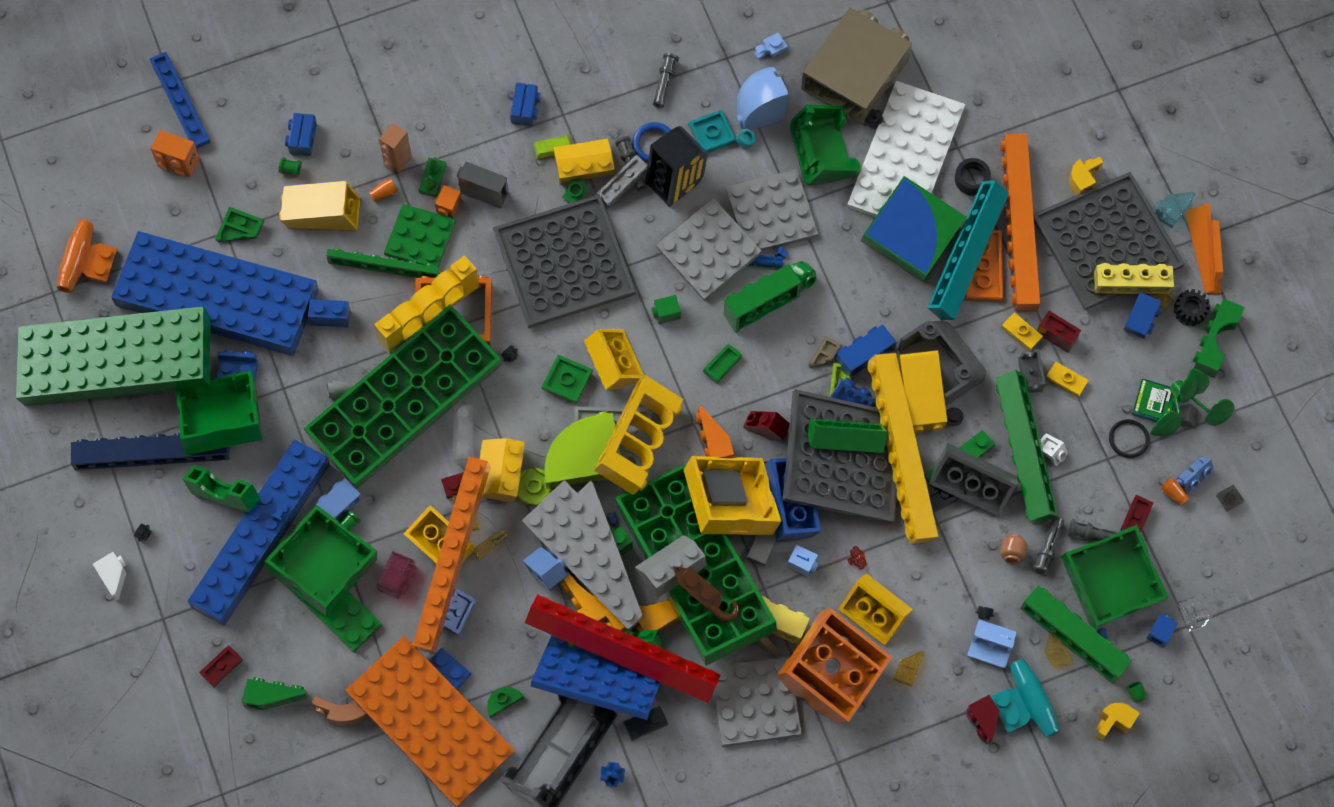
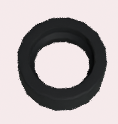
M968 158L959 163L954 181L961 192L967 195H976L981 183L977 185L966 183L962 179L963 171L969 168L977 169L983 174V181H990L991 171L984 161L978 158Z

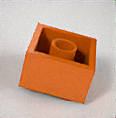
M159 130L150 148L159 168L163 170L170 169L180 176L186 175L191 177L200 159L193 141Z

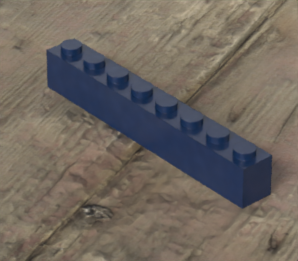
M180 433L170 436L156 434L154 437L138 435L135 438L121 436L110 440L97 438L95 441L79 439L77 442H71V465L74 470L230 460V447L185 455L180 440Z

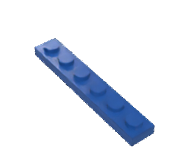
M167 52L150 58L149 60L188 139L194 142L196 149L211 143Z

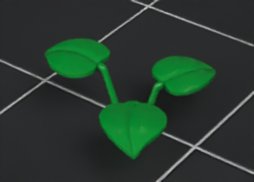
M1191 368L1184 382L1178 380L1170 386V391L1175 396L1173 401L1177 411L1170 410L1165 413L1152 428L1150 434L1153 436H1167L1179 429L1183 421L1179 416L1181 414L1179 402L1185 403L1191 398L1209 413L1205 421L1212 426L1220 425L1230 418L1235 410L1234 403L1229 399H1222L1216 402L1212 409H1208L1195 396L1205 392L1210 381L1205 373Z

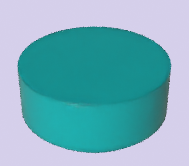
M742 129L737 134L736 140L741 147L750 148L755 143L756 137L751 130Z

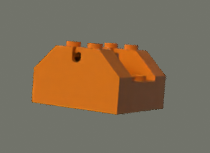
M829 608L821 610L807 634L777 675L788 690L798 698L803 697L806 699L805 703L816 712L838 723H845L851 720L892 659V656L833 609ZM830 658L837 660L839 663V670L835 674L828 673L825 668V664Z

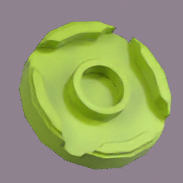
M540 468L526 469L520 473L517 497L526 505L538 506L553 491V488L546 489L545 470Z

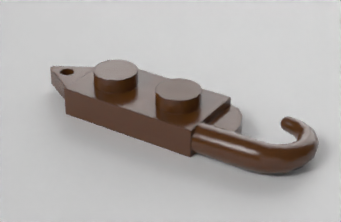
M672 567L677 579L676 583L722 621H731L737 617L739 607L734 600L731 601L734 606L733 612L725 614L718 608L722 601V595L692 568Z

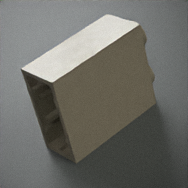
M850 7L803 71L801 90L827 105L844 106L847 117L864 125L870 111L876 108L909 61L912 43L909 41L907 34L898 28L889 30L878 24V19L869 11L861 10L858 12Z

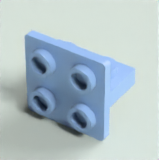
M979 620L967 656L1004 669L1015 642L1016 632Z

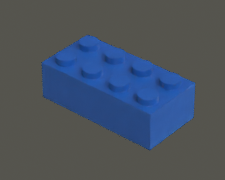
M786 458L770 459L765 464V468L769 478L770 491L775 498L781 523L775 531L776 541L813 538L821 532L817 508L783 501Z

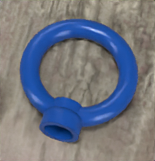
M651 122L641 126L635 132L632 139V148L636 150L637 155L643 161L648 162L649 155L645 154L640 148L639 141L641 136L649 130H660L666 134L671 130L667 125Z

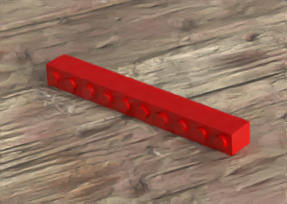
M538 594L525 620V624L706 703H709L721 674L711 669H707L675 653L661 649L656 645L645 642L638 637L629 635L620 629L613 628Z

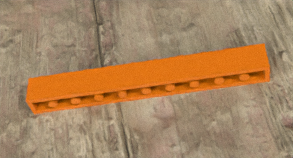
M1027 133L1005 134L1003 141H1000V151L1004 154V157L1001 158V167L1005 168L1002 182L1003 185H1006V190L1009 192L1006 199L1005 219H1008L1009 225H1006V235L1010 236V242L1007 243V251L1011 253V259H1009V270H1012L1010 287H1013L1014 291L1011 294V304L1015 305V311H1038L1040 295Z
M468 457L412 644L413 647L420 651L436 654L491 468L486 460Z

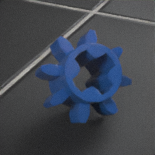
M608 762L606 767H601L600 781H604L606 786L617 787L619 782H624L625 768H621L619 763Z

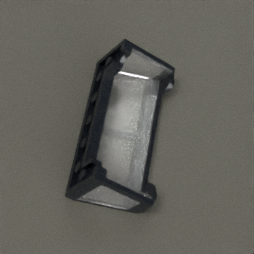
M558 695L560 704L517 768L512 766L506 769L500 781L509 790L536 807H558L618 716L614 710Z

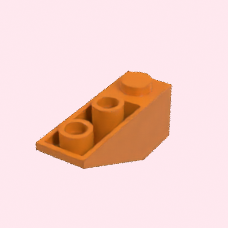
M698 406V413H695L697 425L701 424L702 431L699 432L701 442L706 444L704 449L705 456L734 458L728 434L702 406Z

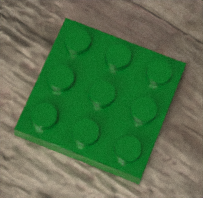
M402 204L384 250V255L405 262L415 261L418 264H433L439 267L456 219Z

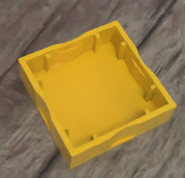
M691 456L684 468V473L701 534H774L781 523L775 498L770 491L769 478L763 458L737 457L727 459ZM702 470H738L748 500L746 506H712L708 501L701 477L703 475Z

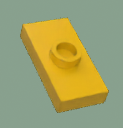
M1015 312L1001 327L1029 351L1043 338L1038 331Z
M1056 361L1045 378L1078 398L1089 381Z

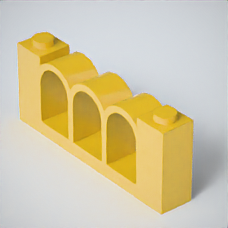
M464 255L452 264L450 269L440 273L431 285L424 286L411 297L410 301L403 302L391 313H388L376 322L374 327L377 339L383 348L391 355L448 305L451 304L454 307L479 287V281L475 266Z
M644 375L637 382L594 471L632 495L638 490L642 491L647 483L645 479L648 472L646 470L653 464V452L663 443V431L672 424L673 416L677 417L680 414L683 399L647 375ZM641 403L660 417L662 425L656 424L637 412L639 404ZM629 424L646 433L650 437L652 445H647L626 432ZM619 444L639 456L642 466H637L616 453Z

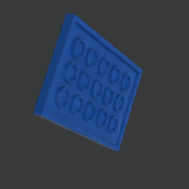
M551 635L531 680L530 687L647 720L661 682L574 645V648H570L566 641Z

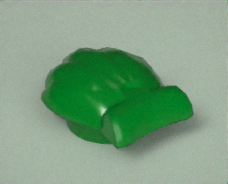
M579 179L571 180L562 198L570 203L582 199L588 192L585 181Z

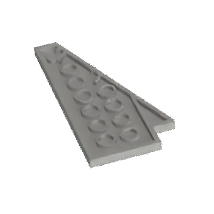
M564 480L522 522L557 558L563 561L565 566L630 631L644 616L595 486L590 481L577 493Z

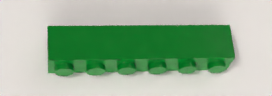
M1038 585L1023 602L1020 608L1023 612L1111 683L1114 684L1132 662L1125 652L1118 650L1109 639L1103 638L1098 634L1094 627L1088 626L1078 614L1072 613L1067 609L1063 602L1057 601L1052 597L1047 589L1041 588Z

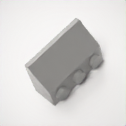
M683 535L637 565L635 570L656 597L659 598L678 585L673 566L690 567L695 572H698L707 566L706 556L693 540Z

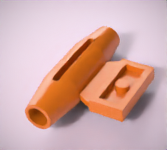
M79 220L68 240L59 267L57 289L62 292L71 293L81 274H84L89 280L104 284L108 282L118 248L101 243L91 245L93 223L90 221Z

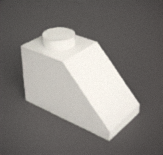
M111 552L93 563V566L114 600L117 601L120 598L126 577V571L123 568L126 564L121 556L116 557L114 552Z

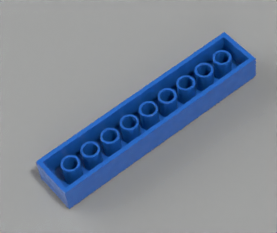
M295 439L293 440L258 493L261 499L250 513L246 512L188 599L187 602L192 609L222 626L226 625L264 567L265 560L275 550L330 464L326 456ZM278 508L284 511L281 517L282 522L273 520L270 516L271 514L274 515Z

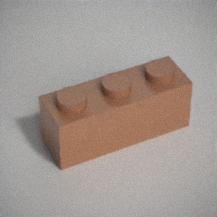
M391 123L379 138L384 166L390 171L394 170L400 173L412 158L407 131Z

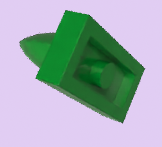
M428 157L419 187L420 194L437 197L447 166L446 161L438 160L436 157Z

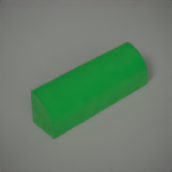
M810 419L808 440L811 448L884 453L888 431L882 424Z

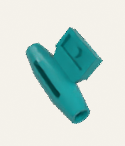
M1024 659L1012 663L1010 669L1017 689L1007 688L991 696L1000 711L999 717L1007 733L1009 734L1025 726L1031 718L1046 738L1060 732L1053 706L1038 677Z

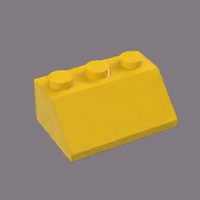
M608 139L553 147L559 184L570 182L573 179L585 180L614 175L615 169Z
M597 329L584 340L587 351L606 390H619L637 383L644 376L624 329Z
M508 438L482 440L479 459L488 461L491 466L482 495L483 498L512 503L517 498L525 442Z
M430 505L406 530L404 535L437 564L449 521ZM470 540L463 562L476 549Z
M867 573L857 580L838 608V610L884 646L913 610Z

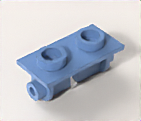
M1205 457L1198 458L1189 466V469L1193 471L1192 473L1186 469L1177 478L1181 487L1184 486L1187 495L1192 490H1195L1205 477L1211 475L1213 471L1211 458L1208 460Z

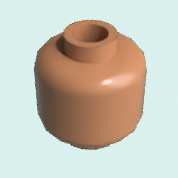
M1011 534L1002 540L1001 557L1008 564H1019L1025 559L1027 542L1018 534Z

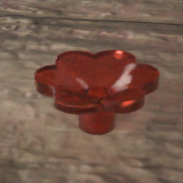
M854 546L850 550L852 557L847 560L849 565L854 564L862 570L867 566L865 555L858 546Z

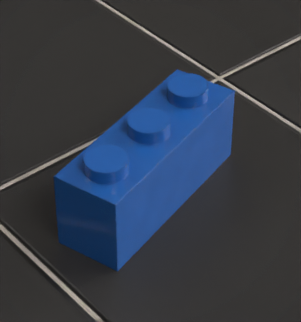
M884 325L878 328L875 326L864 337L859 336L850 346H844L839 349L836 362L841 365V369L846 375L852 377L868 367V361L874 355L888 354L894 350L897 341Z

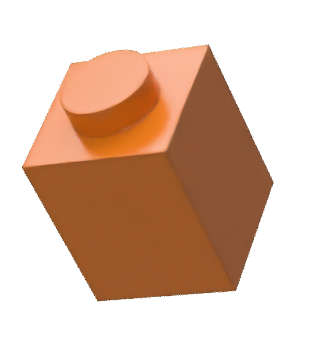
M443 185L435 202L436 212L453 218L462 201L461 191Z

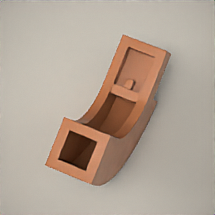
M316 696L312 701L315 712L324 716L328 714L327 721L333 725L350 726L369 718L355 701L346 705H336Z

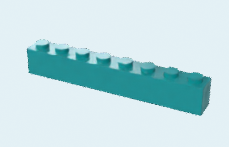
M996 180L983 181L929 302L927 309L940 320H954L957 316L988 240L992 235L994 226L1006 202L1009 192Z

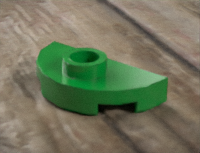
M513 687L497 689L490 695L487 701L489 717H493L524 698V695Z

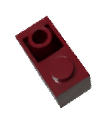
M750 411L743 428L769 440H784L790 423L777 412Z
M987 695L969 705L966 710V716L971 724L974 723L978 729L976 732L980 740L985 741L988 745L993 739L1000 711L990 695Z

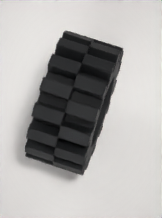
M1188 289L1184 293H1180L1173 307L1174 314L1177 313L1175 317L1177 319L1181 318L1179 322L1183 323L1185 321V325L1189 326L1192 323V326H1195L1196 323L1199 325L1205 320L1210 311V301L1205 299V294L1201 296V291L1198 290L1195 293V289H1192L1191 292ZM1193 302L1198 305L1199 311L1197 313H1190L1185 309V304Z

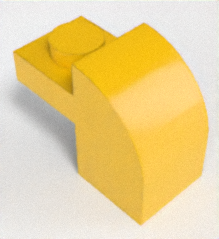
M1100 156L1095 159L1091 158L1084 164L1079 159L1073 165L1069 176V185L1075 195L1095 187L1096 181L1092 175L1102 168L1103 160Z
M1124 703L1108 705L1099 715L1103 719L1096 727V730L1099 732L1095 737L1103 741L1113 725L1127 734L1140 712Z

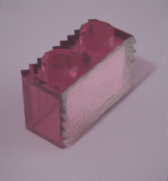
M392 551L376 585L378 591L400 599L402 594L405 595L409 587L407 582L410 577H414L417 570L415 560Z

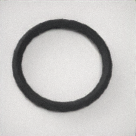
M1121 420L1114 424L1109 432L1111 447L1123 457L1134 458L1140 456L1149 446L1150 439L1147 429L1135 420ZM1131 423L1140 427L1145 434L1144 447L1134 454L1120 451L1113 442V433L1118 426Z

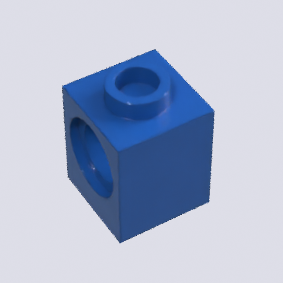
M1159 614L1146 639L1164 648L1178 623L1169 615Z

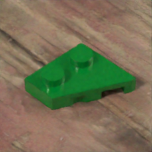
M229 207L215 240L224 242L258 238L265 221Z

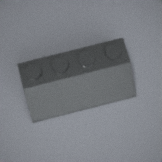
M947 443L937 462L929 484L999 517L1017 486V476Z

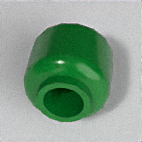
M804 261L791 265L801 281V289L810 288L814 285L816 281V271Z

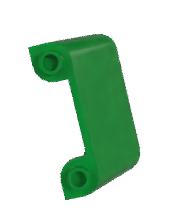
M806 104L791 120L790 131L803 180L806 184H819L855 177L861 172L858 160L856 158L848 159L841 128L847 122L844 106Z

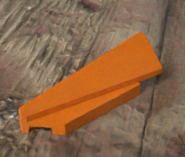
M1206 203L1187 210L1185 214L1205 293L1221 294L1220 278H1223L1220 226L1219 220L1211 221L1210 203Z

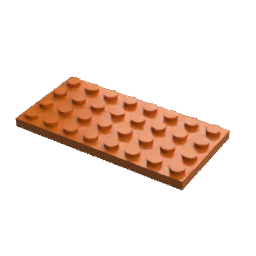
M405 636L396 642L345 690L357 705L455 807H458L515 752L504 738L425 656L412 646V643Z

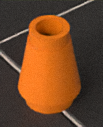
M390 178L383 180L369 193L375 202L395 195L398 189Z
M1170 477L1160 487L1163 490L1162 493L1180 506L1189 499L1177 479L1174 480Z

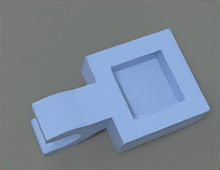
M776 33L764 39L763 45L757 46L754 54L758 59L767 54L774 57L786 51L788 46L780 34Z

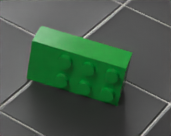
M789 264L769 276H762L754 284L744 286L742 291L728 295L724 300L723 315L736 333L797 299L800 296L801 281Z

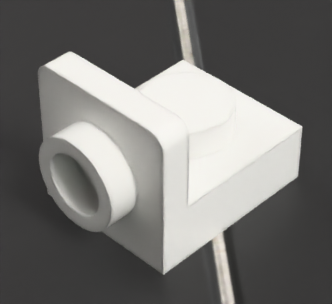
M1046 433L1040 439L1043 454L1051 459L1052 464L1057 467L1060 462L1064 461L1068 452L1064 442Z

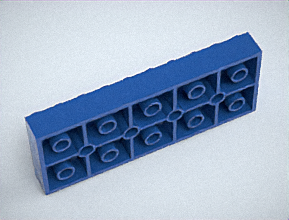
M138 231L111 298L115 306L138 313L204 307L210 314V333L294 356L308 320L310 299L315 300L319 288L317 281Z

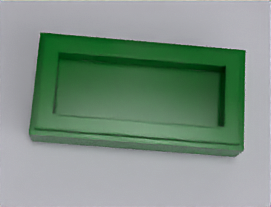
M728 343L703 369V372L718 384L742 358V354Z

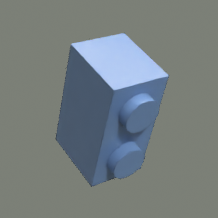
M344 478L341 482L335 483L327 495H322L316 505L340 522L346 516V511L353 510L363 499L361 494Z
M539 547L523 560L530 574L549 590L568 576L564 570L566 566L560 558L556 559L550 550L546 551L542 547Z

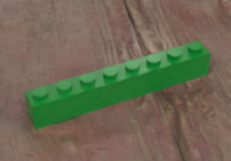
M1014 370L996 377V390L1000 395V408L1005 416L1004 425L1009 433L1008 442L1014 454L1012 458L1018 471L1017 479L1022 488L1021 497L1026 505V517L1030 522L1041 524L1057 518L1058 512L1025 375Z

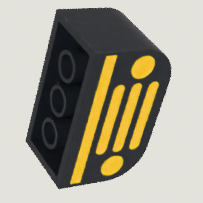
M682 126L675 127L651 144L645 182L670 207L700 183L704 176L708 153Z

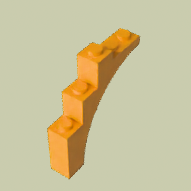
M566 572L568 576L562 580L560 585L565 593L569 592L572 596L571 602L576 609L580 608L577 612L603 623L607 621L606 625L620 629L623 632L628 631L596 596L587 592L574 580L569 572ZM669 600L649 606H640L644 617L636 624L637 632L658 630L661 633L679 622L680 619Z

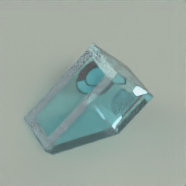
M1195 193L1167 195L1163 201L1159 199L1154 207L1158 219L1170 228H1173L1192 202Z

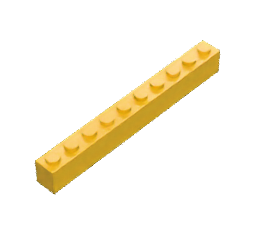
M896 353L877 354L868 361V371L871 373L872 389L876 395V407L880 413V424L888 431L885 445L889 452V463L892 465L893 481L897 487V499L900 501L902 509L901 517L905 522V534L909 544L931 542L938 537V532Z

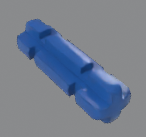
M760 255L749 265L757 264V266L772 267L773 265L775 268H782L783 257L776 256V258H773V256Z

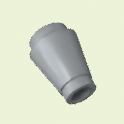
M332 380V382L327 383L328 398H340L355 383Z

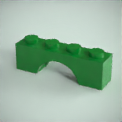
M1224 298L1221 304H1216L1212 313L1215 315L1214 320L1210 319L1206 330L1209 331L1208 335H1203L1199 346H1202L1200 352H1196L1193 359L1195 369L1215 378L1225 356L1217 346L1216 336L1222 331L1235 330L1245 307Z
M195 465L192 466L182 479L191 494L250 513L261 499L252 483L237 479L233 485L219 480L208 469Z

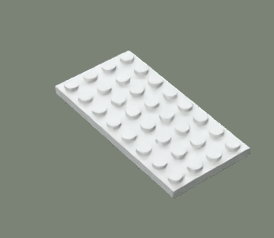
M896 81L882 115L883 122L878 125L848 201L847 208L876 217L903 176H906L932 194L965 104Z

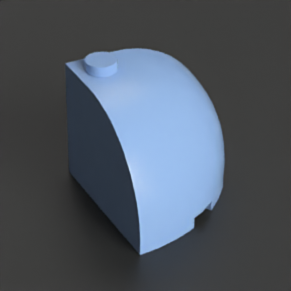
M767 67L758 70L750 75L742 84L736 101L738 114L736 119L738 125L742 126L743 129L752 130L786 120L788 92L781 77H776L777 71L775 68Z

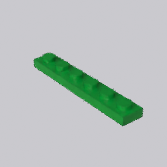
M335 248L333 250L328 249L326 255L328 263L414 278L422 276L436 278L440 274L439 267L433 264L422 265L415 261L404 262L399 261L397 258L386 259L374 254L368 256L357 251L350 253Z

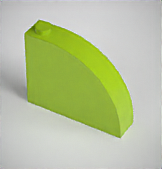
M600 412L597 415L580 419L560 432L551 444L546 456V489L556 488L564 480L569 485L607 479L594 471L615 428L613 413ZM619 446L616 451L618 454H620Z

